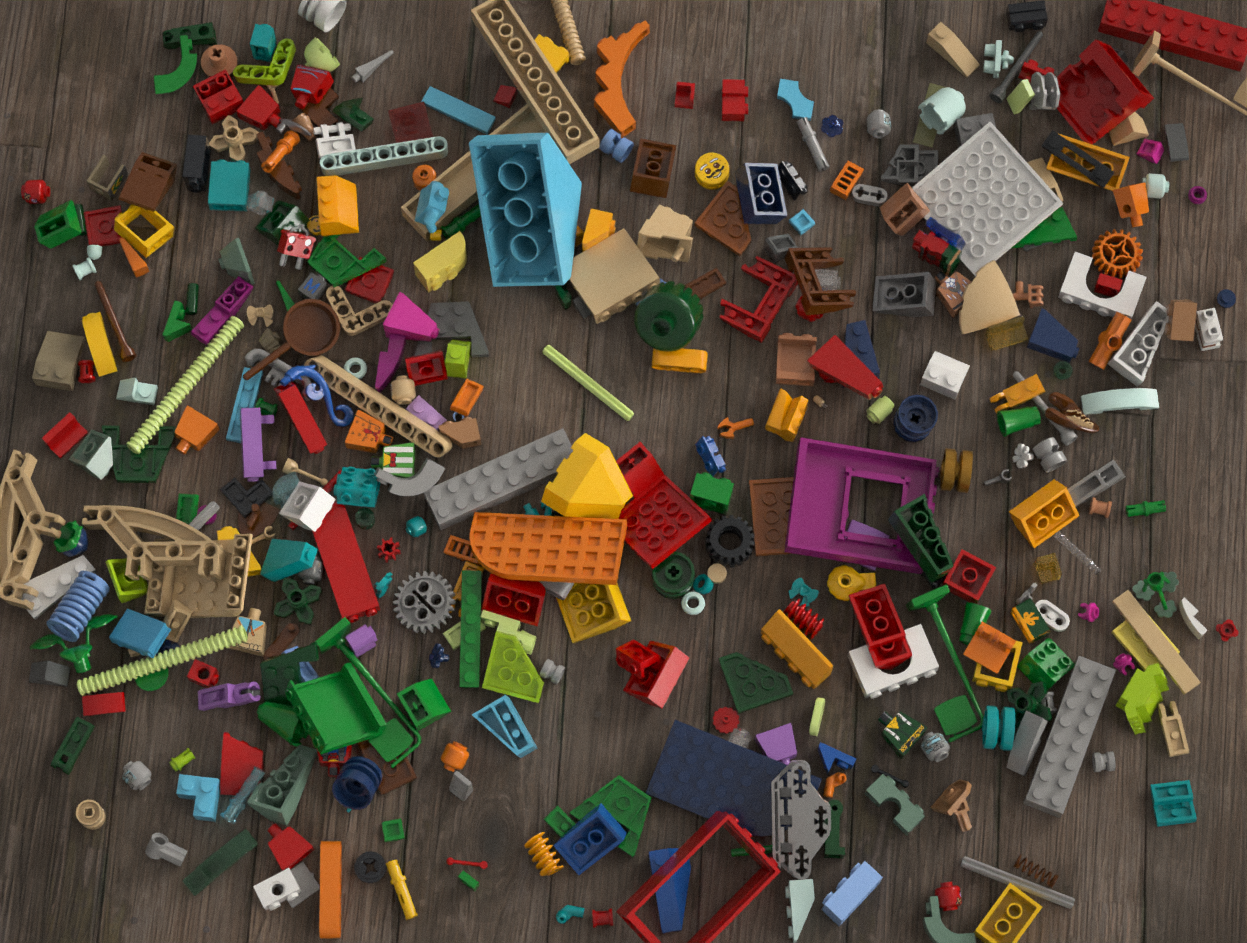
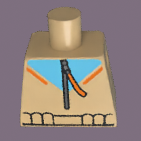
M250 608L248 617H237L233 628L236 627L238 629L242 625L246 630L248 640L247 642L242 641L241 644L236 643L235 646L230 645L228 649L263 657L267 626L265 622L259 620L261 610Z

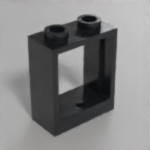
M188 134L183 179L187 190L193 193L206 192L211 156V148L207 136Z

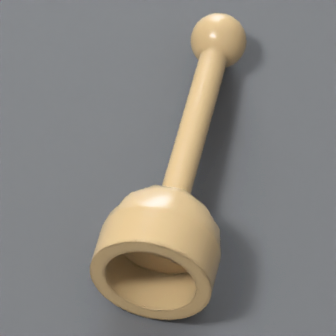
M290 458L287 459L284 465L283 473L294 475L298 472L320 482L322 486L328 483L326 478L321 479L298 469V464Z

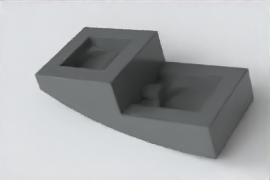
M1183 123L1164 125L1170 162L1189 160Z

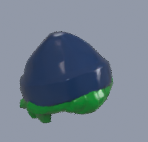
M77 521L68 522L59 530L61 531L60 538H56L53 542L56 546V551L68 557L80 555L88 548L86 530L78 525Z

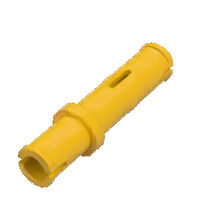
M398 860L387 862L386 866L392 879L390 883L394 885L406 920L418 916L405 883L406 877L402 875Z

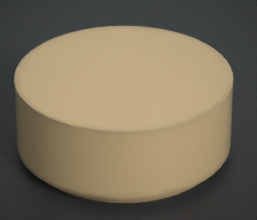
M713 564L708 568L707 576L714 584H720L726 579L727 571L723 565Z

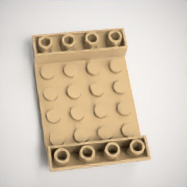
M235 534L234 539L213 540L226 552L223 579H217L212 575V579L205 580L198 575L199 566H159L153 561L144 614L165 617L173 600H177L192 610L190 618L239 616L244 606L253 535ZM167 538L154 540V542H174ZM211 564L210 571H213V564Z

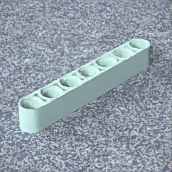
M437 136L332 153L321 157L320 166L325 176H339L437 160L447 156L448 144L444 137ZM438 145L444 146L441 150L435 149ZM420 148L425 149L423 153L417 152ZM402 151L407 152L404 156L398 155ZM383 154L388 155L386 159L380 158ZM365 157L370 158L367 162L361 161ZM346 160L352 161L349 165L343 164ZM328 163L333 164V166L330 168L325 167V165Z

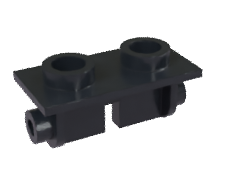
M781 161L778 165L780 180L795 201L800 194L805 195L808 192V187L801 177L794 178L798 176V173L792 163Z

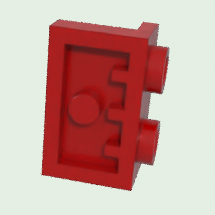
M634 639L616 648L617 665L639 679L645 677L644 668L659 661V655Z

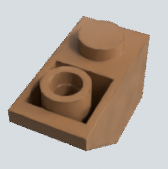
M466 417L459 422L446 421L439 425L440 433L447 436L452 443L462 449L481 445L476 418Z

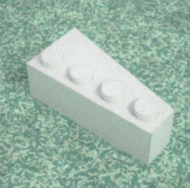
M1156 301L1107 363L1137 387L1145 379L1160 338L1164 333L1165 325L1168 323L1167 309Z

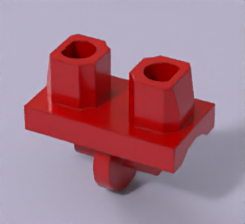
M1030 59L1028 62H1024L1018 78L1027 79L1031 83L1032 75L1035 72H1039L1041 75H1046L1048 72L1054 74V69L1045 67L1043 70L1037 67L1038 63Z

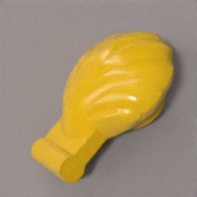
M841 565L834 568L829 574L827 586L835 598L848 601L850 594L876 587L875 573L859 574L852 567Z

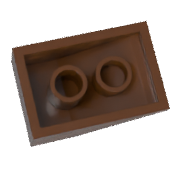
M640 138L630 192L667 198L677 145Z

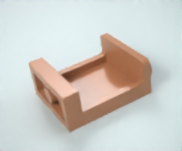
M791 333L779 335L775 384L814 385V369L808 365L807 360L816 351V337L809 334L794 336Z

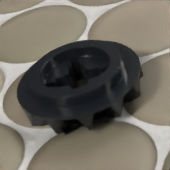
M368 851L357 858L354 870L361 881L370 884L378 882L384 877L386 862L379 853ZM375 861L374 868L377 873L375 871L367 873V867L363 863L371 865Z

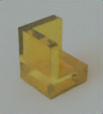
M1055 553L1036 558L1034 564L1041 584L1060 579L1062 572Z

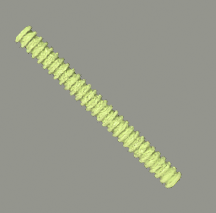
M231 316L229 318L230 321L227 320L226 325L222 326L223 329H220L219 334H216L215 338L211 340L212 343L209 342L208 347H205L204 351L200 353L201 356L197 357V361L194 360V365H190V369H187L186 374H183L182 378L178 380L179 383H175V387H172L171 392L167 393L168 396L163 398L164 401H161L160 405L156 406V410L152 411L153 414L148 416L149 419L142 423V428H138V432H135L134 437L130 438V442L126 443L132 452L136 454L141 453V449L145 448L144 445L149 443L148 440L151 441L152 436L156 435V431L160 430L159 427L163 426V422L170 418V413H174V409H177L178 404L182 403L181 400L186 398L185 395H189V391H192L193 386L197 385L196 382H199L200 377L204 376L203 373H207V368H211V364H214L215 360L219 358L218 355L225 351L226 346L230 345L229 342H232L233 337L237 336L236 333L241 331L240 328H244V324L240 319Z
M240 625L238 629L234 627L232 631L228 629L227 632L216 633V636L211 635L210 638L205 637L204 640L193 641V644L187 643V646L181 645V648L176 647L175 650L170 649L169 652L166 650L163 654L160 652L154 658H142L141 661L136 660L135 663L130 662L129 665L118 666V669L112 668V671L107 670L106 673L101 672L100 675L95 674L94 677L91 675L88 679L86 677L83 680L79 679L77 680V688L80 695H90L92 692L102 691L103 688L108 689L109 686L114 687L115 684L126 683V680L131 681L132 678L137 679L138 676L149 675V672L155 673V670L160 671L161 668L166 669L167 666L170 668L173 664L176 666L179 662L182 664L184 661L194 660L195 657L200 658L201 655L206 656L207 653L218 652V649L224 650V647L230 648V645L235 646L236 643L247 642V633L245 628Z

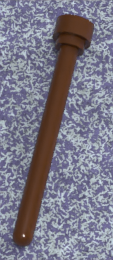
M96 281L95 288L121 347L120 357L123 362L132 361L137 357L135 350L127 344L102 282Z

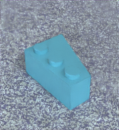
M504 695L472 714L473 717L518 757L522 758L537 749L535 742L508 696Z

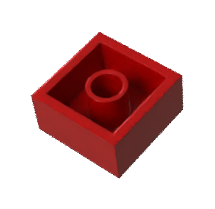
M1100 273L1093 292L1114 297L1119 293L1123 280Z

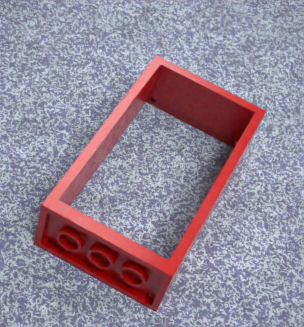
M716 811L616 911L644 943L661 942L634 913L722 825L761 868L687 943H711L781 872L777 868L779 864L771 856L769 858L766 856L764 847L751 839L752 834L746 828L742 829L737 824L739 820L732 813Z

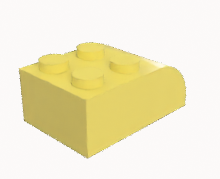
M459 231L413 262L415 275L428 293L432 290H438L446 280L454 279L458 272L466 265L467 251L464 236Z

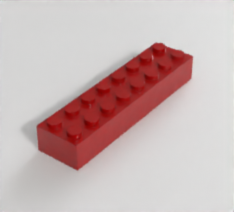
M1147 0L1106 1L1098 32L1145 45L1152 33L1156 31L1161 34L1158 49L1241 71L1247 55V28Z

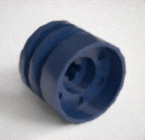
M923 395L907 397L902 401L894 415L893 426L895 432L905 441H922L930 434L937 422L938 411L936 405L931 399Z
M362 756L349 758L344 763L340 774L333 783L332 792L335 799L344 807L352 810L366 808L382 782L383 775L381 769L368 758Z

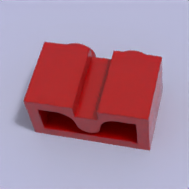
M722 80V121H744L745 115H748V103H745V97L748 98V86H745V80Z

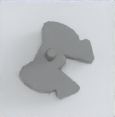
M1032 583L1030 588L1014 602L1019 605L1026 598L1033 599L1030 594L1038 585Z

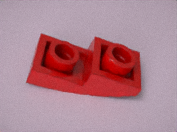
M124 692L82 696L83 716L126 712Z

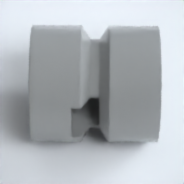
M1054 437L1040 442L1032 449L1037 459L1042 460L1040 464L1046 473L1058 469L1067 462L1063 452L1058 451L1059 445Z

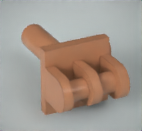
M1016 282V293H1012L1015 301L1028 300L1030 308L1044 305L1042 301L1043 294L1041 293L1043 286H1031V284H1028V293H1023V282Z

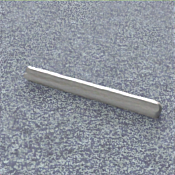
M964 856L962 859L961 867L1007 885L1011 883L1022 891L1071 909L1074 905L1075 899L969 857Z

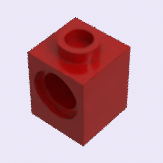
M195 659L187 678L190 682L204 688H211L212 685L215 686L217 684L219 672L215 667ZM202 672H209L208 678L200 679Z

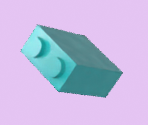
M226 160L211 161L208 196L210 210L248 211L251 173L249 163L242 160L227 162Z

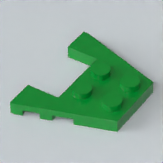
M339 234L324 236L307 262L313 270L323 276L335 288L384 264L387 260L375 248L361 260H358L336 240L341 235Z
M618 775L598 792L574 808L570 814L580 821L601 803L617 822L630 830L625 836L624 841L619 845V848L631 857H634L652 798Z

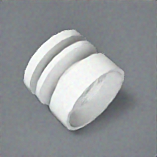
M302 0L298 15L306 18L309 22L314 21V25L326 33L334 28L342 17L346 8V0Z

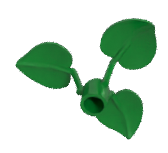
M102 614L92 617L86 626V644L67 648L61 640L62 638L52 633L36 640L30 646V649H46L56 643L60 644L64 649L59 654L60 657L73 662L76 673L86 672L91 669L88 659L92 650V645L89 644L90 630L104 626L113 619L118 618V615Z

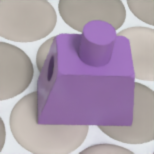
M791 723L755 736V741L763 755L787 765L790 763V759L796 758L797 750Z

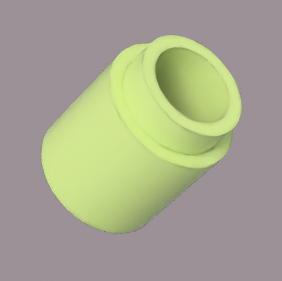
M886 396L878 398L866 410L867 418L874 424H880L893 411L894 403Z

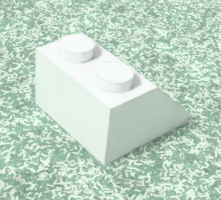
M935 351L920 385L955 400L970 365Z
M299 481L279 514L304 529L315 532L322 524V520L327 512L331 510L335 499L321 487Z

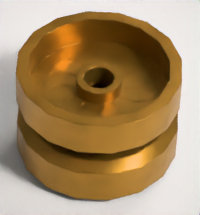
M945 448L940 469L941 490L951 491L956 480L957 491L968 493L972 473V451L962 450L957 462L956 450Z

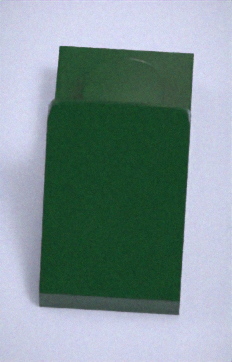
M363 98L343 101L333 108L332 112L361 132L369 127L374 120L366 112L359 109Z

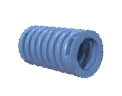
M80 571L78 577L75 578L74 583L70 586V589L47 621L48 628L58 637L70 642H76L79 638V633L83 632L84 627L87 626L88 621L92 618L91 615H94L95 610L103 601V597L109 592L108 584L92 572Z

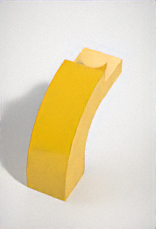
M101 312L90 313L82 317L85 335L99 377L116 372V362L109 345Z

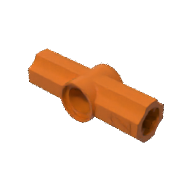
M1119 312L1115 313L1106 331L1101 332L1099 335V344L1089 360L1090 363L1104 370L1113 352L1121 347L1122 336L1131 322L1130 318Z

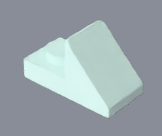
M137 378L120 380L116 399L154 405L158 386L138 382Z

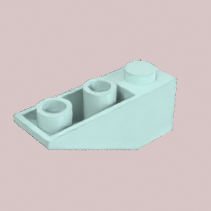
M813 879L790 880L788 886H785V897L789 898L790 906H787V918H791L792 925L788 926L789 938H793V943L797 942L815 899Z

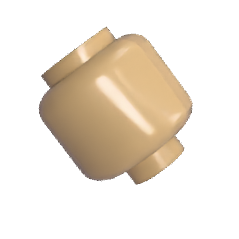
M398 376L396 380L391 382L392 400L397 402L398 405L412 403V400L416 397L414 381L408 379L407 376Z

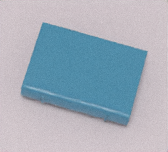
M127 609L109 638L112 643L120 647H125L143 656L146 655L154 658L172 629L167 627L166 623Z

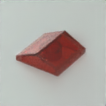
M424 101L388 110L396 143L433 137Z

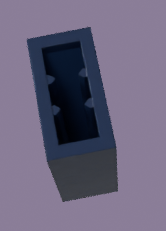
M1042 308L1027 348L1070 363L1072 358L1076 359L1080 349L1076 347L1078 340L1050 313Z

